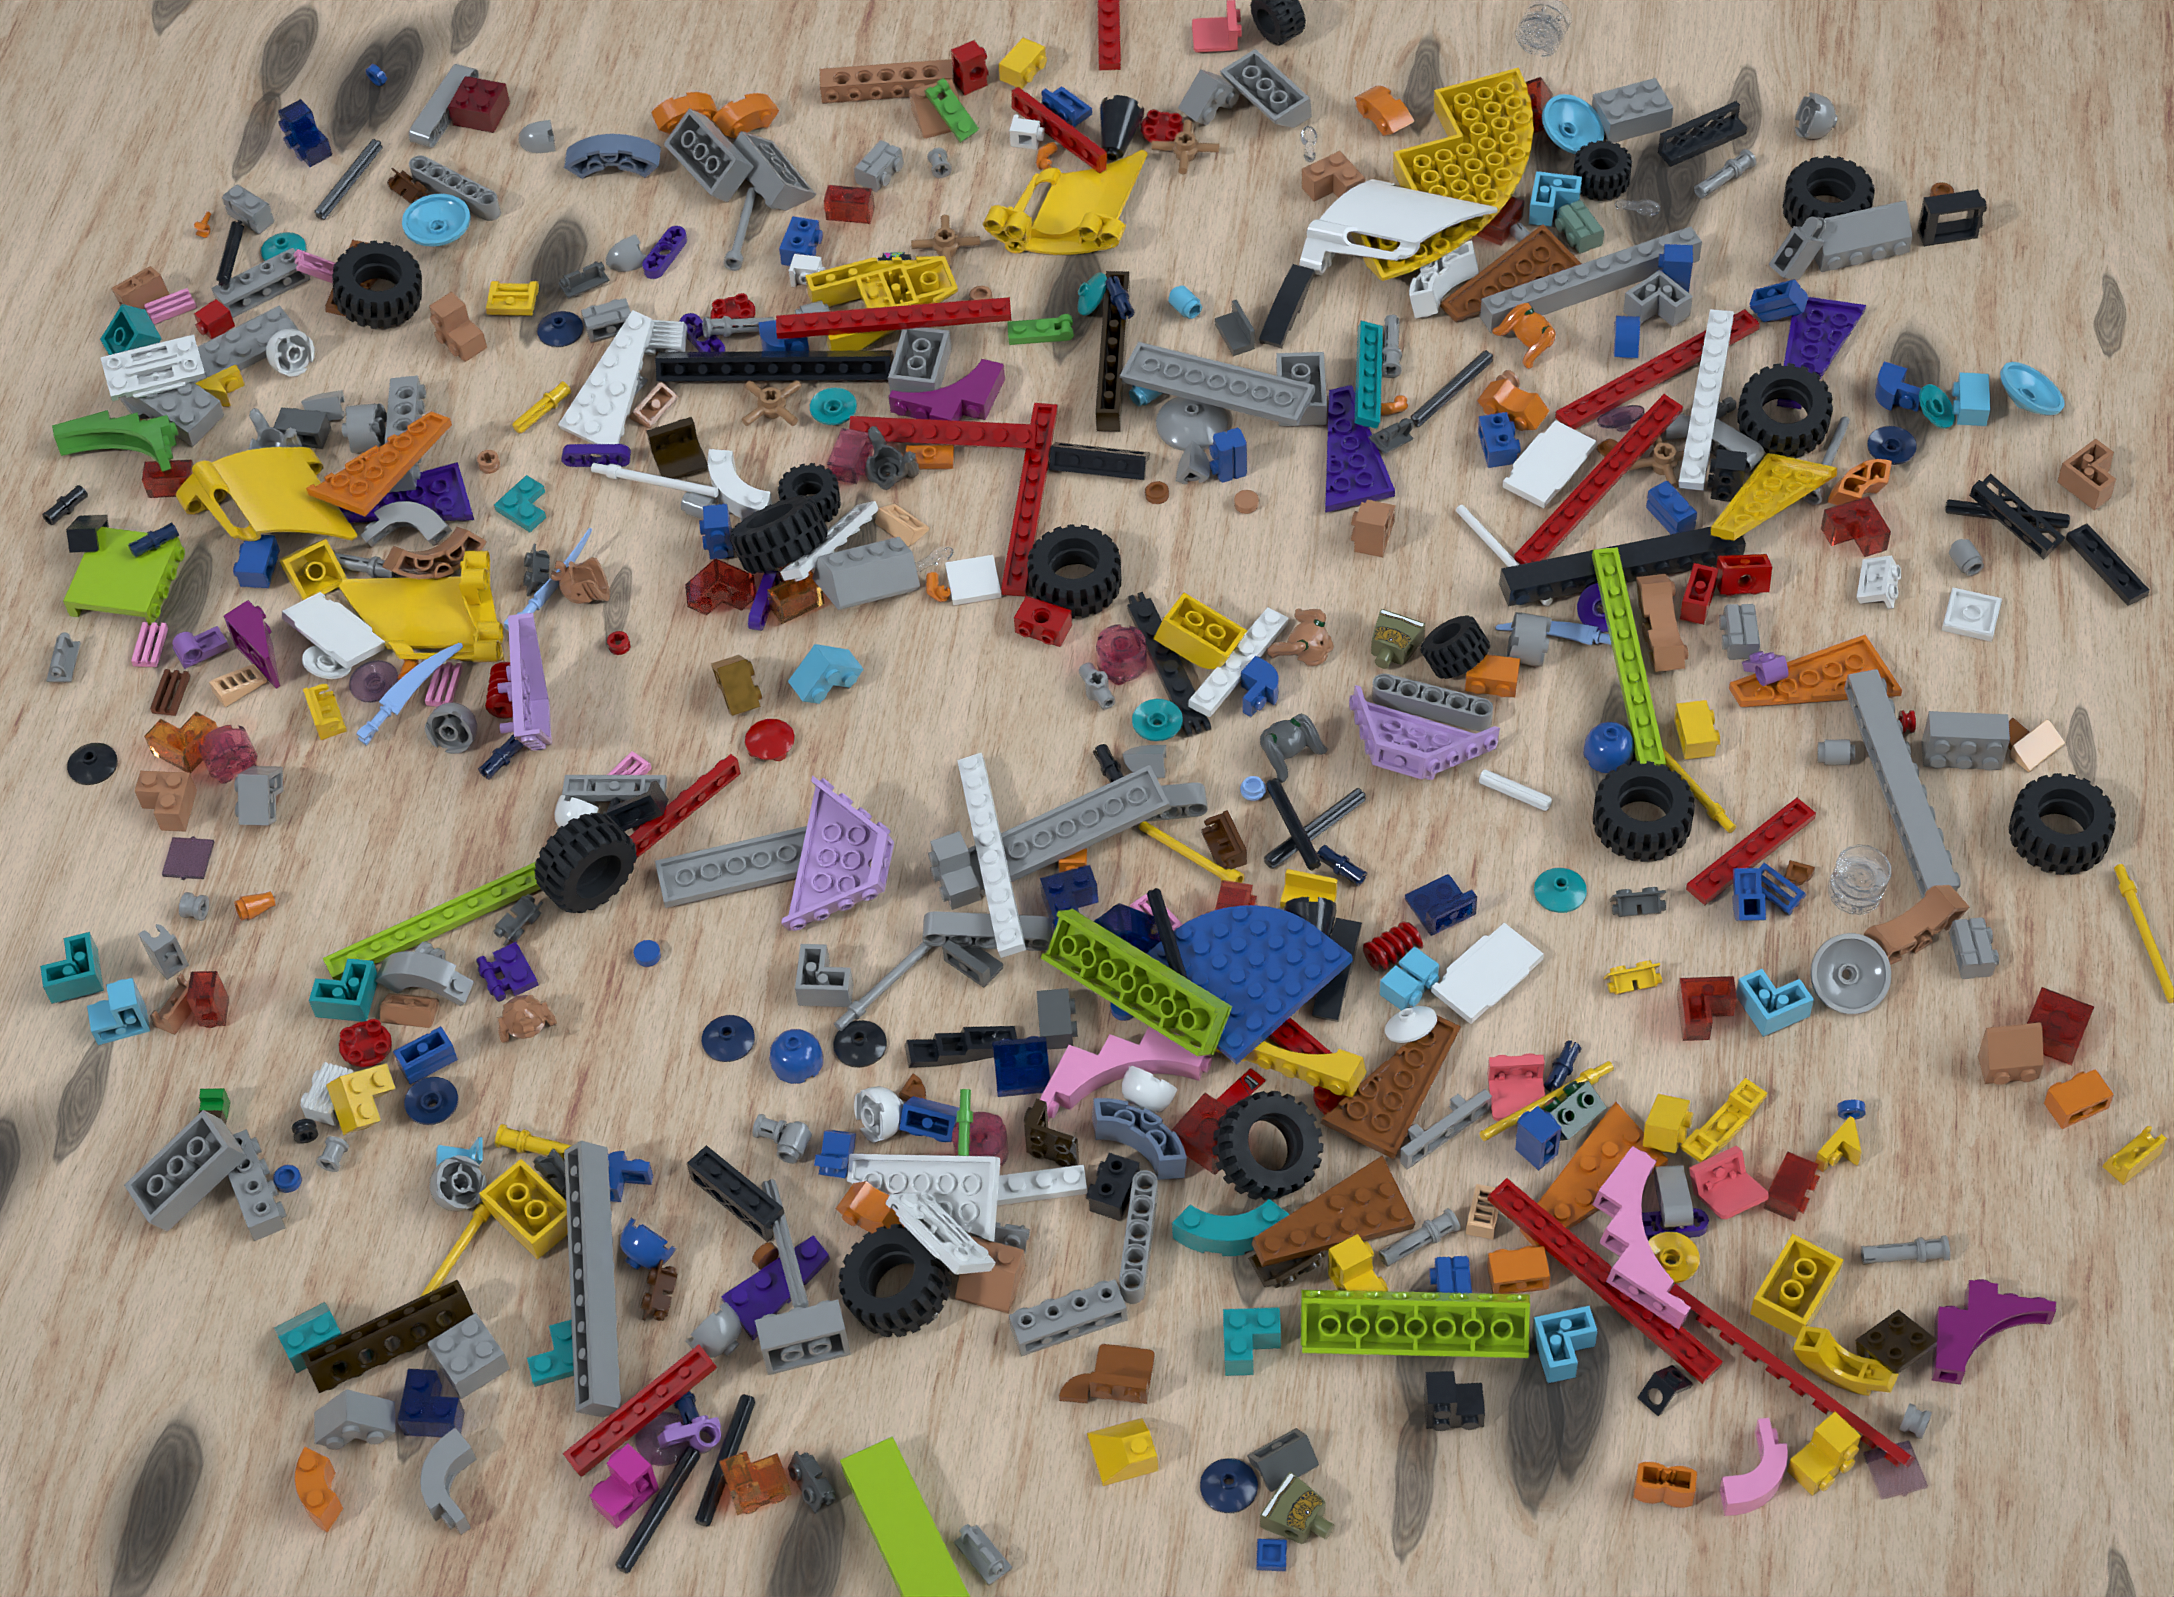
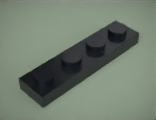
M2088 523L2067 533L2066 540L2127 606L2149 595L2150 589Z

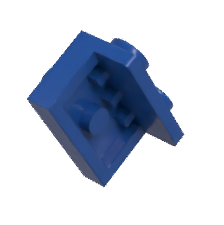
M1061 86L1054 92H1050L1046 88L1042 90V104L1071 126H1077L1092 115V108Z

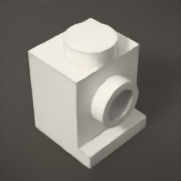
M1014 115L1009 130L1011 147L1037 150L1039 141H1043L1045 129L1040 127V121L1020 119L1019 115Z
M794 254L789 268L791 286L796 287V284L807 285L805 275L826 270L825 267H822L821 257Z

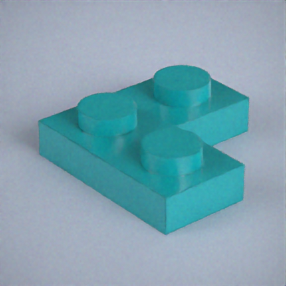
M526 475L494 504L495 511L526 531L532 532L546 519L545 511L533 504L545 493L544 485Z
M572 1319L549 1325L554 1350L527 1358L534 1387L574 1376Z

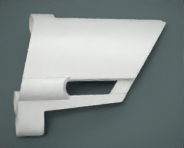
M1372 179L1344 193L1326 210L1320 219H1315L1310 223L1300 259V266L1314 269V274L1323 275L1327 267L1331 266L1335 253L1392 261L1406 259L1413 256L1420 248V243L1432 235L1459 222L1486 214L1497 213L1498 209L1494 206L1397 187L1394 183ZM1348 232L1369 235L1400 242V245L1393 252L1350 243L1347 239Z

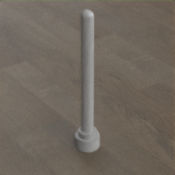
M754 187L748 189L732 250L727 252L724 258V266L731 271L739 270L743 263L741 249L757 193Z
M1848 417L1840 419L1821 464L1832 465L1849 425ZM1823 485L1804 496L1803 499L1812 505L1820 504L1825 494Z

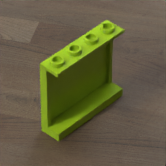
M101 527L97 531L99 550L97 552L84 553L63 600L69 616L79 617L82 609L145 617L148 625L154 623L156 618L160 616L162 603L168 597L172 580H175L179 563L183 561L185 556V549L182 547L179 537L165 542L157 550L154 548L135 558L128 544L146 536V532Z

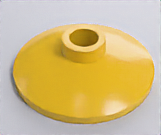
M1662 1232L1653 1236L1648 1241L1655 1257L1674 1280V1283L1684 1282L1696 1273L1700 1262V1255L1691 1239L1677 1232ZM1673 1260L1675 1264H1668L1665 1261Z

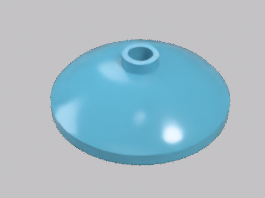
M1561 94L1551 98L1544 106L1542 112L1544 128L1550 139L1561 149L1576 154L1580 147L1583 145L1587 146L1589 142L1603 141L1604 127L1598 113L1581 98Z
M432 194L416 200L406 209L402 217V227L405 235L414 243L437 247L449 244L461 237L468 229L471 217L467 205L460 198L449 194Z
M2008 362L2001 369L2000 376L2003 387L2019 408L2045 416L2056 415L2064 408V398L2059 389L2036 369L2019 362Z

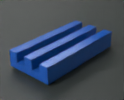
M1764 862L1760 867L1761 881L1790 903L1787 906L1763 887L1762 893H1765V897L1788 915H1791L1793 909L1800 904V900L1806 897V893ZM1766 871L1797 895L1793 898L1762 874Z

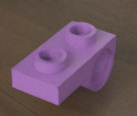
M218 626L196 636H193L191 632H182L173 639V650L184 669L230 648Z
M1764 651L1755 652L1749 655L1750 659L1742 662L1744 671L1755 672L1757 680L1762 686L1785 679L1789 674L1785 656L1775 655L1774 652L1765 654Z
M708 1415L692 1419V1424L682 1426L681 1422L665 1426V1431L657 1437L660 1448L689 1441L691 1447L697 1449L700 1453L709 1452L721 1438V1426L718 1417L709 1419ZM699 1432H707L711 1437V1443L703 1442L700 1439Z

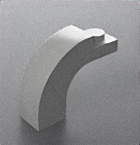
M402 501L385 505L376 510L374 513L379 518V521H374L367 525L364 529L365 532L361 536L373 547L393 530L400 527H413L420 530L424 537L434 546L452 530L430 508L415 502Z
M407 951L397 952L386 957L375 979L377 983L395 993H399L407 987H421L434 991L459 1006L465 1004L474 982L455 971L456 965L433 955Z
M454 1428L443 1436L428 1453L421 1470L420 1485L424 1501L435 1522L442 1518L450 1530L455 1527L462 1535L470 1529V1525L466 1516L451 1499L450 1488L458 1473L477 1459L471 1446L459 1431Z

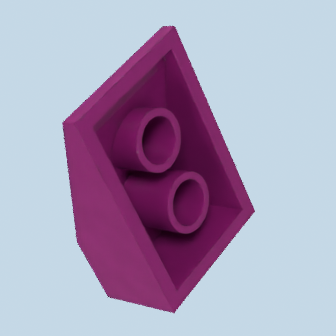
M247 600L225 614L224 619L237 649L252 664H255L265 678L277 689L280 687L274 647L269 635L272 631L264 621L266 615L261 607H255Z

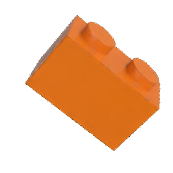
M1487 654L1478 665L1466 673L1465 691L1475 694L1515 698L1520 658Z
M2094 1069L2087 1073L2084 1071L2080 1072L2067 1082L2053 1084L2048 1089L2044 1105L2061 1129H2064L2109 1109L2114 1094L2097 1070Z
M1525 1246L1521 1249L1509 1251L1507 1249H1498L1488 1253L1487 1269L1492 1294H1514L1549 1289L1550 1272L1544 1246Z

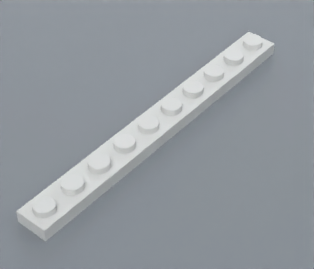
M1710 309L1680 473L1679 488L1704 490L1734 311Z
M978 753L957 761L997 949L1000 957L1003 958L1026 950L986 764L982 753Z

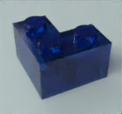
M301 99L278 111L280 117L278 123L281 130L285 133V137H283L284 142L289 149L293 148L300 161H304L309 167H312L333 155L328 139L316 126L312 110Z
M1090 865L1040 878L1041 896L1049 919L1052 920L1054 931L1059 917L1056 916L1058 911L1074 909L1079 912L1078 908L1099 903L1098 887Z
M1121 903L1114 905L1110 910L1094 920L1098 925L1146 954L1161 942L1153 915Z
M408 1369L397 1420L404 1436L442 1438L454 1428L461 1434L465 1411L458 1397H440L442 1383L436 1370Z

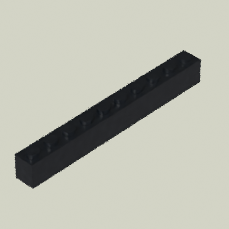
M893 350L659 352L655 358L656 381L888 380L893 363Z
M1711 527L1606 548L1618 547L1625 582L1628 583L1636 581V577L1687 572L1692 570L1694 563L1712 567L1717 565L1718 556L1744 555L1746 542L1743 536L1736 540H1725L1712 536ZM1593 550L1501 568L1499 586L1508 607L1524 605L1539 600H1548L1563 595H1572L1583 592L1589 586L1598 583L1592 559Z

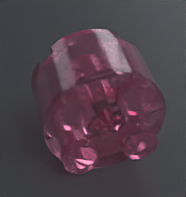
M1121 624L1112 625L1104 629L1099 634L1096 644L1097 667L1099 671H1104L1108 679L1112 680L1116 685H1122L1127 681L1134 680L1146 671V640L1143 633L1136 627L1130 625L1129 628L1121 627Z
M231 725L216 728L204 737L206 741L203 745L201 743L198 745V750L210 776L218 779L222 784L230 782L234 775L241 773L251 766H257L258 755L243 726L238 725L239 729H233Z
M973 1112V1123L970 1124L969 1156L1001 1158L1000 1165L1002 1167L1007 1161L1009 1146L1006 1127L1001 1117L988 1112ZM956 1123L952 1133L955 1156H958L959 1123Z

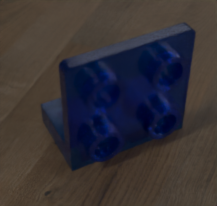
M1449 874L1405 894V901L1430 936L1476 915L1478 897L1473 890L1463 893Z
M1030 1036L1026 1039H1002L992 1042L998 1097L1044 1092L1050 1081L1046 1037Z

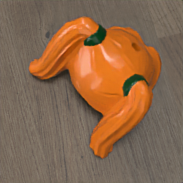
M1522 303L1514 307L1502 323L1492 330V333L1496 336H1504L1512 330L1514 331L1516 337L1529 348L1522 361L1527 369L1532 368L1534 360L1547 347H1551L1556 337L1552 325L1544 316L1534 312L1529 303Z

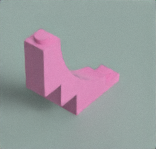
M1150 1026L1139 1045L1109 1034L1099 1055L1068 1045L1040 1100L1047 1102L1049 1121L1050 1118L1056 1116L1059 1106L1071 1110L1091 1092L1106 1084L1123 1079L1129 1066L1140 1068L1151 1074H1172L1199 1081L1203 1072L1207 1073L1209 1071L1212 1057L1210 1055L1196 1056Z
M1632 1146L1599 1189L1593 1203L1595 1207L1613 1218L1606 1227L1599 1243L1620 1256L1612 1267L1606 1282L1679 1329L1684 1323L1691 1307L1686 1305L1682 1299L1669 1294L1674 1280L1655 1257L1646 1237L1642 1221V1193L1645 1182L1649 1178L1656 1161L1647 1153Z

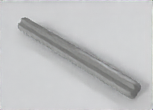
M773 1179L764 1181L761 1185L762 1190L782 1206L776 1181ZM784 1213L772 1224L792 1304L794 1308H806L809 1306Z

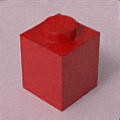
M217 299L194 313L197 321L195 324L197 330L203 336L206 334L211 340L235 326L230 310Z

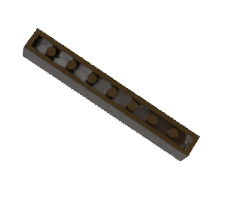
M1106 271L1107 279L1112 277L1114 284L1113 276L1119 278L1123 289L1129 294L1130 301L1129 271ZM1106 287L1095 411L1096 431L1120 432L1124 386L1120 374L1125 367L1128 317L1126 313H1124L1126 320L1120 317L1117 307L1110 300L1111 295Z

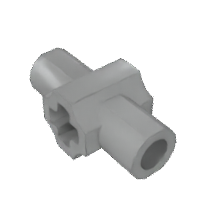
M1092 663L1083 664L1079 668V674L1085 682L1086 696L1090 701H1097L1102 709L1111 708L1115 704V698L1109 690L1108 676L1104 671H1097Z

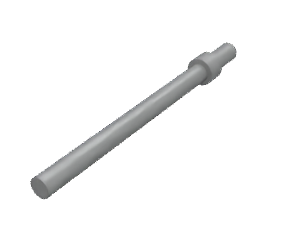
M922 942L859 1001L855 1000L848 1006V1011L834 1023L835 1027L842 1031L854 1019H859L873 1001L933 946Z

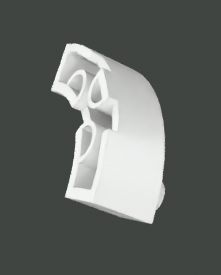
M1472 240L1465 242L1440 259L1420 268L1421 273L1417 278L1412 279L1409 290L1415 318L1437 314L1439 303L1449 290L1479 273Z
M709 449L708 468L712 487L719 488L718 502L728 505L729 514L733 513L743 521V519L751 516L754 512L770 504L772 505L771 492L753 488L738 477L733 451Z

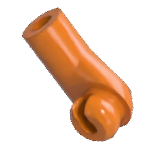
M1050 142L1039 148L1036 159L1038 169L1045 170L1051 168L1049 164H1052L1048 157L1057 152L1058 147L1056 143Z
M1398 395L1394 398V402L1381 403V415L1404 412L1408 407L1407 398L1403 395Z
M930 572L926 575V593L938 602L947 601L951 594L950 588L947 586L944 589V585L938 586L937 573Z

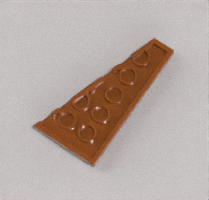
M1542 224L1443 300L1440 307L1455 322H1459L1481 314L1482 298L1582 263Z
M1436 1015V1025L1427 1035L1400 1047L1388 1061L1386 1060L1360 1083L1352 1098L1349 1096L1345 1097L1338 1103L1335 1109L1321 1119L1320 1124L1395 1159L1408 1134V1129L1412 1126L1461 1026Z
M1382 1155L1254 1237L1252 1246L1262 1267L1321 1251H1328L1331 1247L1357 1234L1362 1241H1367L1411 1230L1416 1222Z

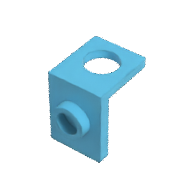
M478 1137L470 1149L438 1145L436 1148V1167L445 1159L456 1155L467 1156L480 1165L483 1161V1138Z

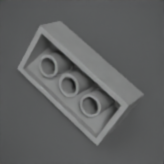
M1256 49L1220 71V74L1275 124L1295 128L1312 117L1310 97Z
M743 131L740 132L733 145L754 166L745 179L755 186L754 190L763 196L767 206L774 210L778 208L787 211L815 197L816 193L773 141Z
M1906 201L1824 218L1827 225L1820 238L1825 242L1814 259L1820 271L1825 272L1909 253L1912 231Z
M900 537L819 556L812 578L838 610L908 593L920 588L913 552Z

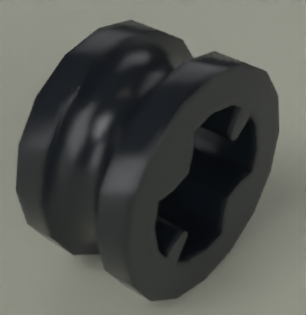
M313 1119L298 1120L291 1127L294 1133V1140L297 1143H309L318 1137L316 1122Z

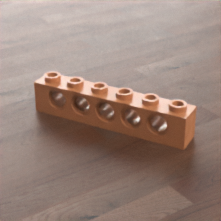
M952 59L819 69L822 104L910 97L909 90L937 83L942 78L945 80L952 79L953 81Z

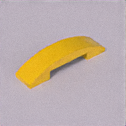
M1744 1078L1729 1094L1727 1102L1700 1130L1696 1128L1685 1140L1684 1144L1680 1145V1149L1699 1162L1715 1156L1752 1117L1766 1098L1767 1092L1747 1078Z

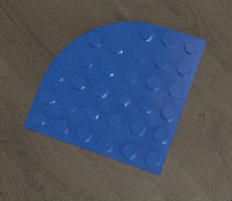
M1246 905L1214 910L1186 922L1173 931L1188 980L1232 1006L1217 1049L1236 1065L1353 961L1350 953L1305 919L1293 913L1267 906ZM1159 942L1147 955L1169 967L1162 942Z

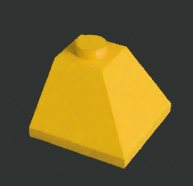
M326 538L278 560L289 582L302 601L319 592L326 594L338 588L343 579H347Z
M1143 1418L1087 1433L1103 1486L1158 1471L1157 1453L1150 1431Z

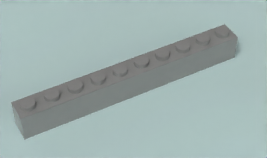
M1690 226L1482 298L1480 318L1489 332L1492 333L1493 328L1498 327L1508 313L1519 304L1529 303L1534 312L1542 316L1647 279L1656 273L1657 270H1661V268H1658L1659 254H1663L1664 244L1693 245V263L1700 261L1702 241Z
M1878 669L1848 674L1844 690L1921 898L1923 899L1927 890L1935 885H1951L1957 892L1961 885L1960 877L1957 872L1953 871L1951 853L1944 847V836L1941 828L1936 826L1934 808L1929 806L1927 802L1926 787L1924 784L1921 785L1918 778V766L1912 762L1910 757L1911 748L1909 743L1904 741L1901 721L1895 717L1894 702L1887 696L1886 681L1880 677Z
M579 1141L564 1150L575 1409L578 1413L605 1417L621 1407L608 1147Z

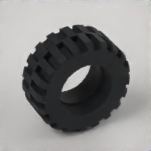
M1823 156V158L1813 157L1809 162L1805 160L1799 166H1796L1788 176L1782 206L1783 214L1787 223L1793 228L1794 226L1802 227L1809 217L1829 218L1869 209L1873 206L1875 187L1869 174H1866V171L1861 166L1857 167L1856 163L1851 160L1845 161L1843 157L1838 156L1837 158H1831V156ZM1821 195L1833 196L1842 200V202L1828 203L1820 201L1815 197Z
M377 240L370 241L368 244H365V242L358 243L357 247L354 248L352 246L347 249L346 254L342 253L334 264L332 274L333 299L335 305L338 306L339 312L342 315H346V319L349 321H356L357 325L364 328L365 326H371V329H378V327L388 329L391 328V325L395 324L398 326L404 323V319L409 320L414 315V312L418 310L422 299V273L420 265L416 259H413V255L407 250L404 252L401 246H392L390 242L386 241L377 243ZM370 279H384L394 283L395 286L384 291H371L361 287L359 284Z
M1781 363L1773 364V368L1770 369L1766 366L1760 369L1759 374L1754 373L1742 389L1737 414L1740 433L1759 443L1767 453L1786 457L1795 455V458L1804 455V451H1807V453L1812 452L1816 449V444L1819 445L1824 440L1831 421L1833 398L1831 392L1828 391V385L1825 381H1819L1820 376L1816 372L1811 374L1808 372L1809 368L1801 366V368L1794 367L1795 364L1788 363L1787 366H1782ZM1775 399H1790L1799 403L1805 409L1807 416L1796 423H1779L1771 419L1762 407Z
M798 495L797 497H789L786 500L770 504L743 519L742 522L738 523L731 530L730 542L743 569L752 574H760L786 566L788 563L806 556L813 549L819 547L820 543L825 541L828 529L815 501L807 495Z
M1070 524L1066 528L1059 526L1054 528L1051 533L1049 531L1041 536L1042 540L1038 539L1033 544V548L1029 551L1027 562L1029 589L1033 598L1071 610L1072 619H1075V616L1086 618L1091 613L1097 614L1102 611V607L1107 608L1113 603V599L1117 598L1120 592L1119 588L1122 585L1121 557L1117 545L1112 542V539L1107 534L1102 535V531L1093 528V530L1089 529L1087 525L1075 527L1074 524ZM1073 564L1085 565L1094 570L1089 575L1076 579L1064 578L1055 573L1062 567Z
M1640 761L1631 762L1629 766L1626 764L1617 767V771L1611 770L1607 773L1605 779H1602L1598 785L1593 809L1595 833L1601 838V843L1606 848H1612L1611 852L1618 856L1620 854L1625 855V859L1633 861V858L1640 859V862H1648L1649 859L1653 858L1654 861L1663 859L1664 855L1671 856L1676 853L1677 848L1680 849L1684 846L1686 839L1690 836L1695 810L1693 792L1690 790L1687 781L1681 780L1679 773L1675 770L1673 772L1669 771V767L1663 764L1657 766L1651 761H1646V764H1640ZM1632 802H1648L1658 806L1666 815L1654 821H1640L1628 816L1621 808Z
M2054 773L2052 777L2044 775L2038 777L2037 782L2035 780L2030 781L2019 792L2009 823L2010 840L2012 845L2017 847L2016 852L2022 858L2026 857L2027 863L2033 867L2037 865L2041 867V871L2046 873L2054 871L2055 875H2064L2065 872H2069L2070 875L2078 874L2081 869L2087 871L2093 868L2094 864H2099L2104 854L2108 851L2116 826L2115 809L2111 806L2112 802L2109 797L2102 795L2103 790L2097 785L2095 787L2090 784L2091 781L2085 778L2083 780L2078 779L2073 774L2062 776V773ZM2050 814L2065 815L2078 822L2084 831L2076 834L2059 833L2047 827L2041 820V817Z
M601 813L583 814L578 819L573 818L568 821L567 825L561 826L556 830L557 833L553 837L550 836L548 838L546 846L542 847L539 852L540 857L536 859V869H534L536 883L561 910L575 914L585 913L587 910L592 911L598 908V905L608 902L613 894L616 895L620 891L619 888L628 881L629 874H632L634 870L633 863H636L637 858L635 843L613 819Z
M1272 1090L1268 1093L1261 1091L1231 1105L1226 1110V1114L1220 1117L1217 1122L1220 1128L1215 1130L1213 1134V1140L1217 1141V1145L1212 1147L1213 1155H1218L1219 1162L1215 1163L1218 1171L1223 1169L1226 1174L1223 1179L1227 1184L1234 1183L1236 1185L1235 1191L1240 1194L1248 1192V1198L1255 1200L1261 1197L1263 1200H1273L1301 1189L1305 1186L1306 1182L1311 1181L1315 1176L1313 1170L1319 1168L1322 1161L1318 1154L1323 1152L1324 1144L1319 1143V1137L1323 1135L1321 1128L1316 1129L1315 1127L1316 1117L1313 1113L1309 1115L1305 1111L1308 1107L1302 1101L1296 1104L1294 1096L1288 1093L1281 1096L1280 1091ZM1257 1121L1271 1123L1280 1130L1285 1138L1287 1157L1283 1167L1279 1170L1273 1171L1264 1168L1254 1159L1250 1152L1248 1136L1252 1125Z
M892 1224L890 1228L886 1226L876 1228L877 1232L872 1234L868 1232L863 1235L864 1239L860 1243L857 1241L851 1247L853 1251L850 1255L846 1254L843 1260L845 1267L840 1269L839 1278L841 1282H839L838 1286L845 1306L870 1332L874 1334L879 1333L883 1337H892L893 1333L896 1337L906 1336L908 1331L915 1333L921 1330L920 1326L925 1323L929 1325L934 1320L932 1317L936 1312L940 1314L944 1308L942 1302L943 1300L947 1301L950 1290L947 1287L952 1284V1276L949 1274L950 1269L940 1259L934 1257L906 1227H903L901 1224ZM901 1264H915L913 1276L902 1291L886 1298L876 1297L878 1283L887 1271Z

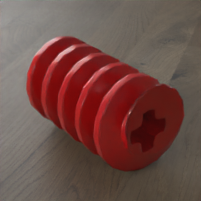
M499 662L491 667L485 708L489 714L503 719L513 717L512 701H509L508 692L499 693L498 683L511 682L508 681L506 666H510V662Z
M1403 921L1398 924V927H1391L1389 932H1383L1380 937H1374L1372 942L1364 943L1363 952L1368 963L1375 971L1379 970L1378 965L1387 970L1389 968L1387 960L1395 965L1398 962L1396 955L1402 959L1406 955L1405 950L1409 952L1414 947L1413 945L1418 949H1422L1424 945L1418 930L1410 922Z

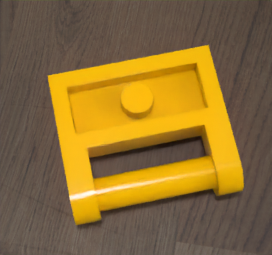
M491 281L486 304L487 315H533L536 296L539 292L538 282L530 281L527 284Z

